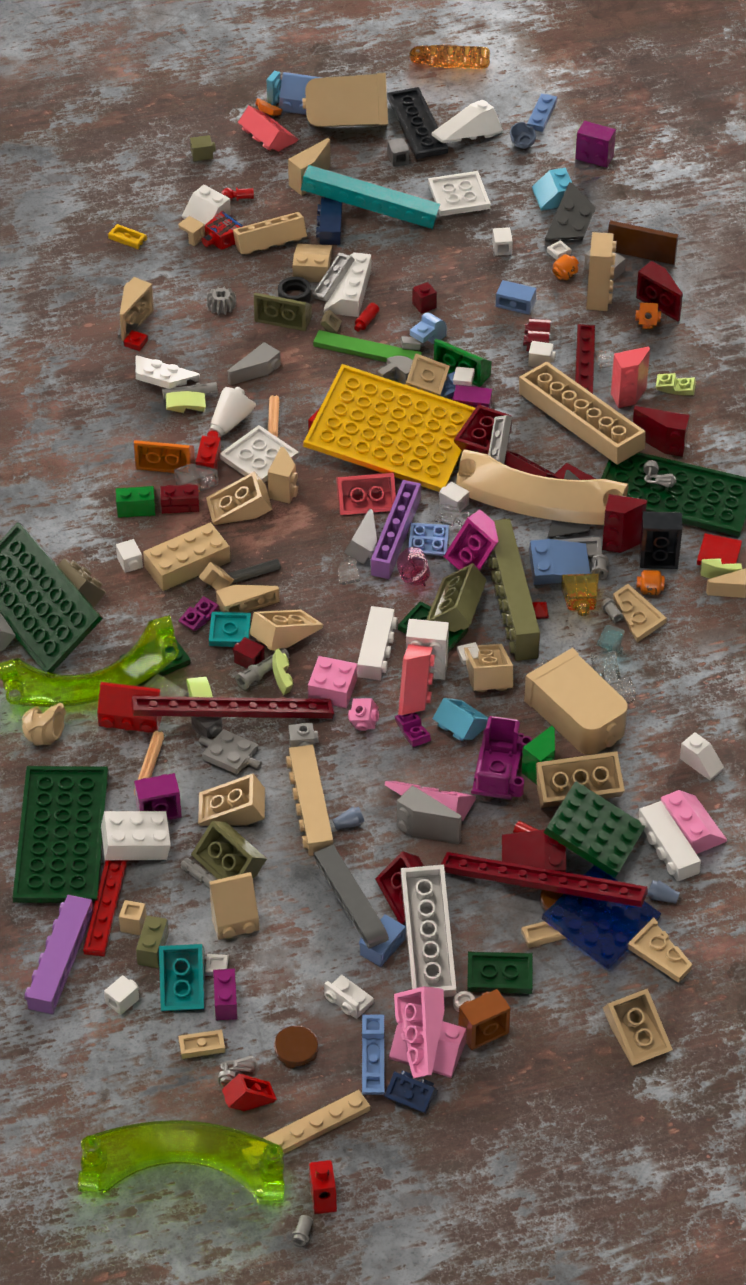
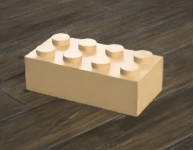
M592 232L586 310L608 311V304H612L613 293L609 292H613L614 280L610 279H614L615 267L611 265L615 266L616 253L612 252H616L617 241H613L614 234Z
M211 522L143 551L144 566L162 591L199 576L210 562L219 567L230 562V546Z

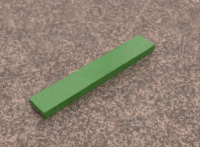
M321 330L318 331L313 341L314 347L387 362V358L393 356H405L413 360L415 354L422 355V352Z

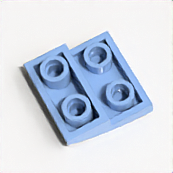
M411 523L408 554L444 556L448 546L449 525Z

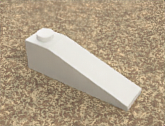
M480 100L470 104L432 132V136L442 143L461 141L462 138L473 140L477 136L483 135L485 138L493 137L502 133L503 129L494 107L486 101Z

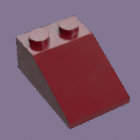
M650 261L638 271L636 298L644 303L658 304V311H661L677 322L680 321L683 293L664 267Z
M634 406L633 423L645 431V443L664 454L683 457L687 443L690 415Z
M545 829L502 834V861L566 872V847L544 834Z

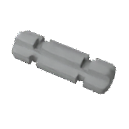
M185 858L181 862L183 870L189 872L198 881L204 882L203 884L210 888L209 881L216 880V877L210 873L208 874L198 864H193L191 859Z

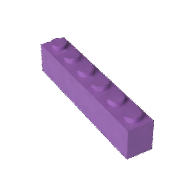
M402 480L371 558L372 576L390 579L421 500V483Z
M67 895L65 902L61 903L59 908L60 915L53 922L52 935L47 937L45 952L40 954L39 967L32 974L31 987H27L25 992L28 1009L49 1014L54 1013L92 917L93 904L91 899Z

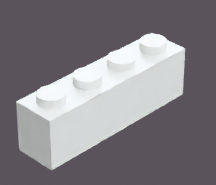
M371 606L357 663V677L381 680L382 673H386L387 661L385 660L390 658L391 646H389V643L393 644L394 632L392 630L396 629L398 620L397 617H394V609Z
M659 801L640 808L637 819L642 825H646L644 832L647 835V840L655 847L659 859L663 860L666 864L668 873L673 875L677 882L699 874L701 860L663 802Z

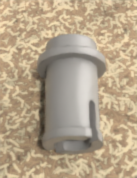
M606 598L601 603L602 610L607 612L614 623L619 622L623 618V614L615 605L614 599Z
M301 1215L296 1231L292 1232V1242L297 1246H304L309 1242L310 1238L308 1235L313 1224V1219L310 1216Z

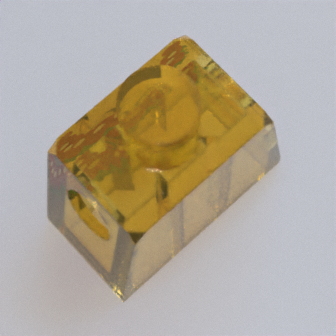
M599 574L562 575L561 590L569 610H577L578 615L586 616L589 614V610L596 609Z

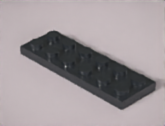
M415 87L388 92L387 99L415 159L447 154V144L440 142L432 136V132L438 126L420 88Z

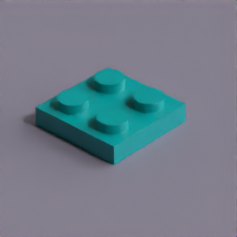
M212 612L209 646L234 647L244 637L249 639L251 613Z

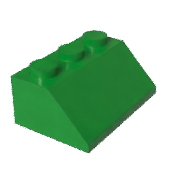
M439 339L434 340V360L449 365L448 374L455 372L456 367L474 368L475 374L472 384L481 387L491 375L492 361Z

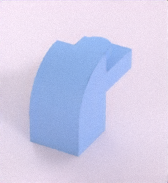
M424 313L421 321L410 329V336L422 343L428 340L434 344L435 339L441 340L447 335L445 321L431 313Z

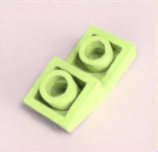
M676 373L657 375V390L676 395H694L695 377L677 379Z
M181 391L166 394V410L184 413L186 408L202 412L206 408L205 393Z
M702 559L700 574L711 579L742 570V565L722 564L721 559Z
M277 649L272 657L273 672L280 691L285 695L291 691L293 680L290 674L286 673L289 667L287 656L284 653L282 654L280 649Z
M207 677L186 679L189 697H213Z

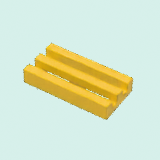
M117 224L108 233V239L139 249L140 245H143V241L147 240V235Z

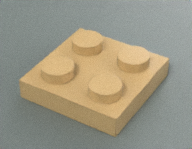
M415 354L405 385L440 396L450 366Z

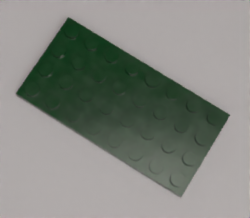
M638 452L618 465L609 459L601 479L629 484L627 497L647 500L646 512L682 513L683 524L737 537L741 536L746 522V477ZM649 460L656 461L659 466L656 475L671 473L675 476L676 483L673 487H666L646 482L644 478L648 474L643 471L644 464Z
M17 522L0 540V613L15 633L16 639L41 669L50 676L100 623L103 617L21 523Z
M26 766L12 897L13 903L65 902L67 895L91 899L92 903L97 901L103 846L101 823L104 811L106 810L108 766Z

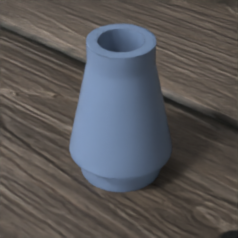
M359 806L356 808L351 807L338 817L332 819L336 830L361 826L360 823L365 822Z
M652 880L647 896L652 897L651 900L676 904L680 892L675 891L660 880L658 882Z

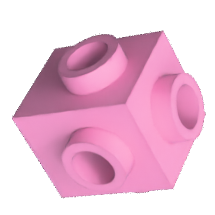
M372 698L353 699L352 708L348 713L349 721L355 729L360 731L375 729L376 722L379 719L378 706Z

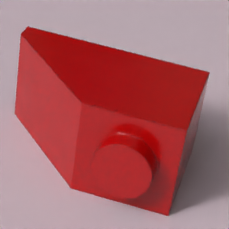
M238 1074L222 1089L228 1107L241 1111L254 1109L277 1100L270 1082Z

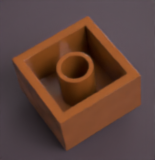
M498 989L485 992L480 997L472 1001L468 1000L459 1006L458 1026L466 1028V1043L471 1050L509 1033L511 1008Z

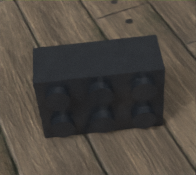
M643 511L639 550L640 568L678 569L682 538V513Z

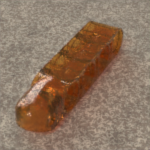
M416 46L411 49L409 58L413 63L428 64L431 67L484 69L490 65L491 52L487 47Z

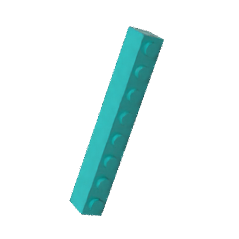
M308 165L301 185L302 191L431 229L435 225L440 208V203Z

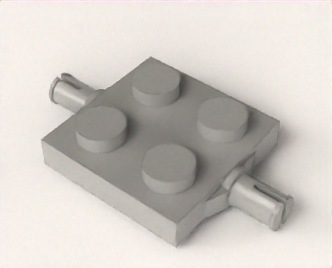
M225 729L212 740L203 735L199 738V744L208 747L202 753V759L236 775L242 768L248 765L258 770L261 768L262 761L252 758L258 750V744Z

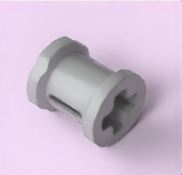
M603 554L594 555L591 562L593 565L591 576L594 579L603 580L608 575L606 568L609 559Z

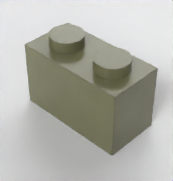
M146 916L136 948L138 965L159 968V946L166 945L169 935L168 920L166 918Z

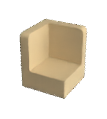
M188 216L178 224L180 229L188 233L189 244L192 246L197 245L205 237V224L191 216Z
M212 562L207 565L199 576L202 581L211 585L215 590L229 587L234 581L222 568Z
M124 901L119 915L121 932L141 935L147 916L144 903Z

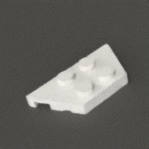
M141 356L135 357L137 380L167 389L186 385L187 380L190 379L195 382L199 381V373L178 368L177 365H168L160 360H151Z

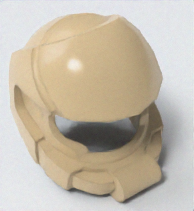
M58 703L51 706L44 713H42L39 706L25 712L22 717V729L25 737L35 746L51 745L58 740L65 725L64 717L66 710L64 705Z

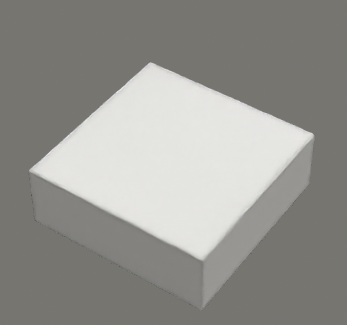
M561 240L547 247V253L556 260L564 254L571 255L572 251Z
M456 367L453 385L471 386L475 374L474 368Z
M476 642L457 646V653L463 665H466L465 647H471L468 649L473 659L478 658L479 649Z
M207 954L205 976H213V970L228 969L229 956Z

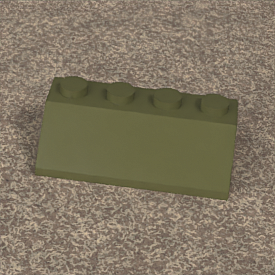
M474 563L442 579L427 621L448 622L449 631L452 632L460 629L464 630L471 625L487 581Z

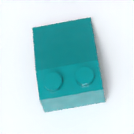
M202 944L159 946L161 1011L204 1009V946Z

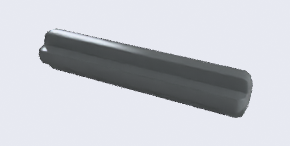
M273 559L227 574L234 579L232 582L234 584L279 570L281 566L278 559Z

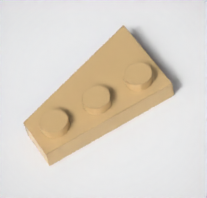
M629 584L613 593V599L623 614V618L637 643L667 623V618Z
M654 917L628 943L627 949L678 983L692 970V963L678 946H674L669 939V935L661 930Z

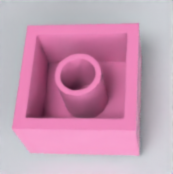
M318 656L308 683V699H331L332 706L347 708L357 681V663Z

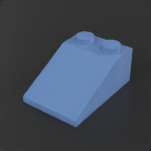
M554 539L530 541L529 557L533 585L591 580L586 543Z

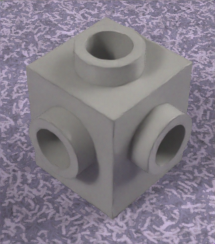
M313 723L288 725L290 748L313 744L315 751V743H319L318 731H314Z

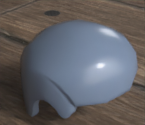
M519 122L511 127L510 137L516 147L526 149L535 143L536 133L532 126H528L525 122Z

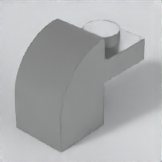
M405 356L387 358V366L378 370V376L392 381L397 380L405 384L413 360Z

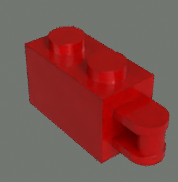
M209 431L207 436H202L196 458L197 478L215 479L221 453V438L218 437L217 431Z

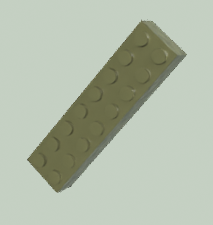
M493 520L499 542L488 557L487 564L488 568H492L491 580L495 582V596H499L498 608L503 611L501 618L502 624H506V639H510L509 651L510 654L513 653L515 661L537 659L539 657L540 630L511 520Z

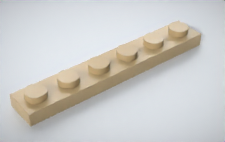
M357 1090L242 1148V1152L254 1170L369 1112L370 1105L360 1090Z

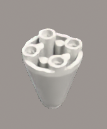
M225 387L221 392L209 431H217L218 437L221 438L249 416L256 407V403L244 395L245 391L240 387L235 389Z

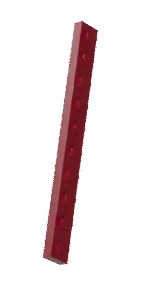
M132 696L131 700L133 716L333 719L334 715L331 699Z
M451 852L446 853L441 865H444L445 873L642 907L648 894L647 886Z

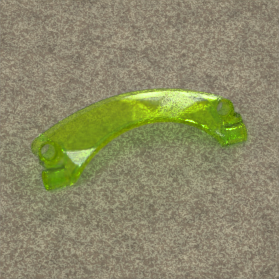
M170 615L150 620L141 637L130 651L113 664L94 672L78 675H61L35 668L19 658L0 662V679L3 681L7 701L10 704L33 707H51L58 703H62L64 707L99 701L101 682L137 686L158 673L178 657L179 649ZM167 646L175 648L171 653L164 652V649ZM12 690H18L20 694L16 697H13L9 695V692Z
M153 1121L106 1130L86 1136L81 1141L82 1171H79L78 1192L105 1193L125 1178L151 1167L166 1164H194L218 1170L241 1183L257 1200H284V1153L282 1147L238 1129L198 1121Z

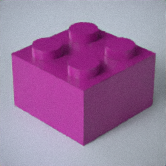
M584 121L577 132L575 159L607 168L614 157L616 129Z
M175 773L134 781L138 811H166L167 820L182 818L180 791Z

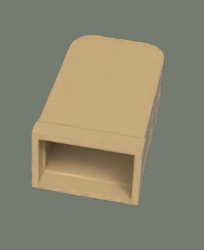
M386 73L314 78L307 83L305 88L306 98H302L303 109H306L307 120L313 127L388 126Z
M573 648L526 675L524 701L555 727L581 753L587 755L596 754L606 747L613 746L616 741L624 736L627 716L626 700L586 663Z

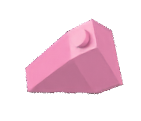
M385 781V786L401 796L413 785L460 814L462 821L476 800V796L455 791L439 792L438 788H420V785Z
M423 986L394 994L395 1017L403 1030L401 1038L407 1044L408 1051L406 1055L412 1076L417 1079L432 1075L445 1011L444 991L440 988Z

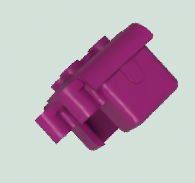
M495 716L488 718L483 733L471 794L512 800L513 797H521L524 794V779L517 776L520 758L523 756V747L531 742L532 738L519 733V720Z

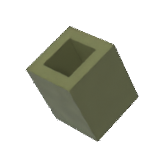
M210 135L190 138L193 162L213 159V152H216L215 142L211 141Z

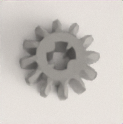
M217 286L216 289H211L210 293H207V307L212 313L217 312L218 315L220 313L226 315V312L231 313L236 307L235 292H232L231 288L226 289L225 286L223 288Z

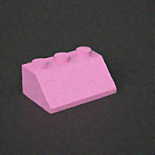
M678 790L661 797V801L696 854L727 842L723 833L695 795Z
M442 1021L432 1072L452 1078L466 1044V1028ZM398 1023L389 1059L409 1065L406 1055L408 1051L406 1041H402L401 1034L403 1030L401 1024Z

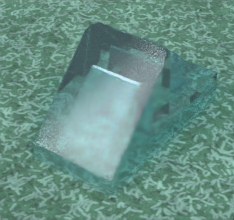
M606 625L596 645L602 649L622 654L624 647L621 646L625 630Z

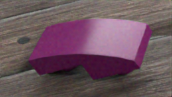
M203 596L194 608L189 607L178 622L192 631H196L211 619L212 612H217L220 609L219 605Z
M416 713L394 716L401 732L412 747L431 741L430 733L422 726L421 718Z

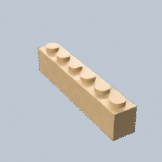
M312 744L289 748V756H286L287 769L291 768L292 771L289 772L290 784L295 786V788H292L293 799L298 801L295 804L296 814L301 816L299 829L305 835L302 836L303 848H307L309 856H313L314 852L333 844L330 822Z

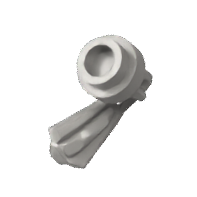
M649 460L644 464L643 471L648 474L644 478L646 482L666 487H673L676 483V478L671 473L656 475L659 470L656 461Z
M247 1056L237 1060L222 1062L221 1069L223 1071L218 1074V1083L224 1088L235 1078L233 1071L253 1072L257 1067L256 1059L253 1056ZM228 1064H234V1067L228 1068Z

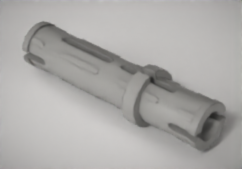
M216 382L196 383V385L162 389L163 401L166 400V394L171 392L190 391L205 393V395L218 394Z

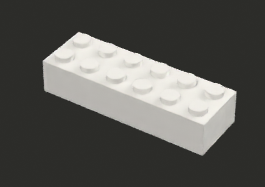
M444 865L401 868L412 989L423 986L440 988L444 991V997H453L456 995V980Z

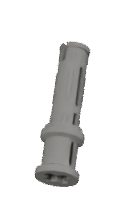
M281 648L282 654L284 653L289 659L288 651L285 648ZM274 654L257 665H250L243 673L236 674L235 679L239 687L244 690L249 688L251 683L260 681L265 673L272 670V657Z

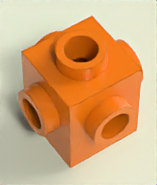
M640 303L639 310H636L635 321H639L638 325H642L643 329H653V326H657V322L661 320V311H658V304ZM646 313L651 314L650 319L645 318Z

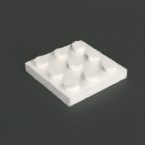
M478 171L428 178V185L434 201L440 203V216L490 209V201Z
M258 425L222 451L220 459L244 476L255 471L265 483L268 480V470L280 447L286 449L293 461L299 457V452Z

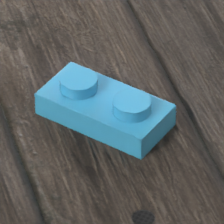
M274 70L266 81L267 102L275 106L279 103L282 80H280V72Z

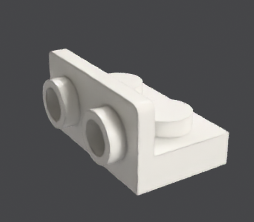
M340 975L332 984L329 981L324 983L326 999L331 1003L337 1004L345 1014L351 1015L355 1019L360 1017L374 1004L372 996L343 975Z

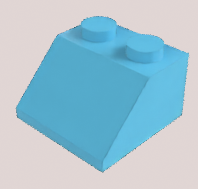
M566 168L549 170L532 186L541 210L559 207L569 182L572 183Z
M443 698L432 719L438 722L437 726L443 730L452 731L455 738L464 741V739L473 740L486 728L489 717L462 700Z

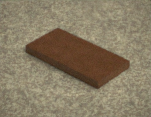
M610 220L608 233L614 234L613 241H617L615 253L675 265L679 234Z

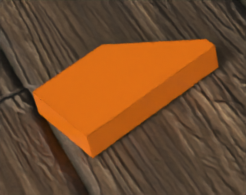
M259 98L256 99L255 104L260 111L271 116L281 115L283 109Z

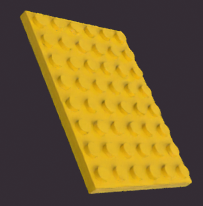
M342 364L303 442V447L381 473H394L396 478L421 483L423 487L440 492L442 487L448 485L462 454L461 449L454 443V438L475 408Z

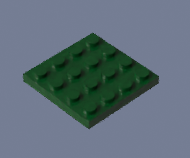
M575 781L543 833L616 878L646 825H642L638 819L630 816L603 797Z

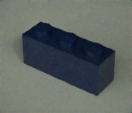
M321 197V204H318L317 214L320 215L317 216V226L320 227H316V238L320 239V245H340L342 202Z

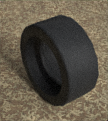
M301 277L285 278L278 285V297L310 303L311 284ZM290 290H300L304 292L303 294L296 296L286 294V292Z

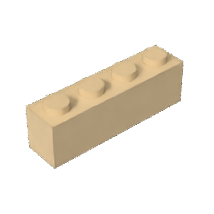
M299 212L233 229L236 249L245 255L251 254L255 250H266L273 245L280 246L288 241H299L303 237H307L304 217Z

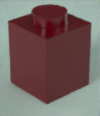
M429 282L412 288V304L421 314L437 308V292Z
M246 637L233 648L234 663L246 669L250 665H257L265 659L264 646Z

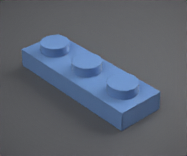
M541 93L527 125L532 126L536 131L543 132L557 103V96Z

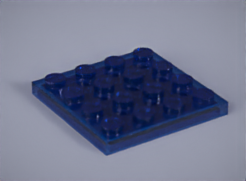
M595 865L584 874V876L617 881ZM563 894L543 913L542 920L609 969L628 950V943L653 917L658 921L661 913L645 901L642 907Z

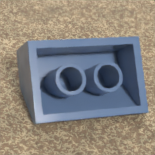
M283 72L279 96V107L283 109L282 111L307 115L306 109H303L302 98H306V85L310 80L322 77Z

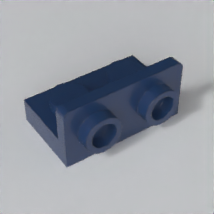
M402 1070L400 1074L394 1071L384 1097L426 1114L434 1094L437 1095L438 1090L433 1087L434 1083L422 1078L420 1082L413 1079L411 1073Z

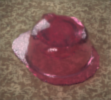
M410 547L399 555L397 568L402 580L414 586L422 585L425 587V582L430 577L431 572L424 552L418 547Z

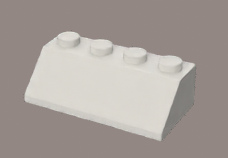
M354 252L350 255L355 260L326 302L324 313L330 309L336 315L359 317L371 273V254Z

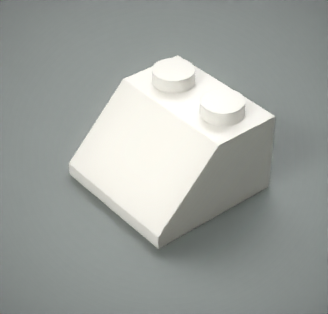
M203 185L192 194L182 214V218L186 219L188 216H191L203 224H207L221 211L230 216V198Z

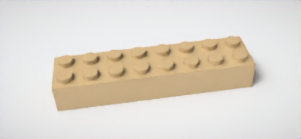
M545 362L519 377L520 395L618 465L645 449V431L550 363Z

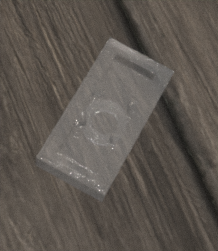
M156 674L144 685L148 688L160 689L161 697H188L186 690L159 674Z

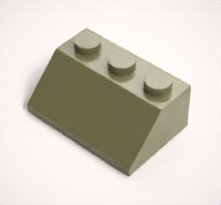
M254 293L255 322L301 331L307 330L312 318V304Z
M212 821L191 853L217 879L251 872L252 878H254L267 860L265 856L227 822Z

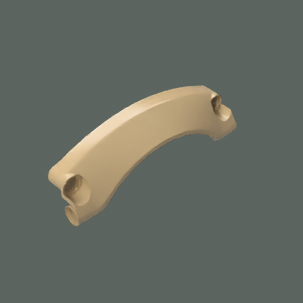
M463 450L456 480L458 486L469 491V498L500 509L548 520L592 525H604L605 509L609 494L627 497L629 488L627 483L608 479L566 480L533 475L506 466L488 454Z

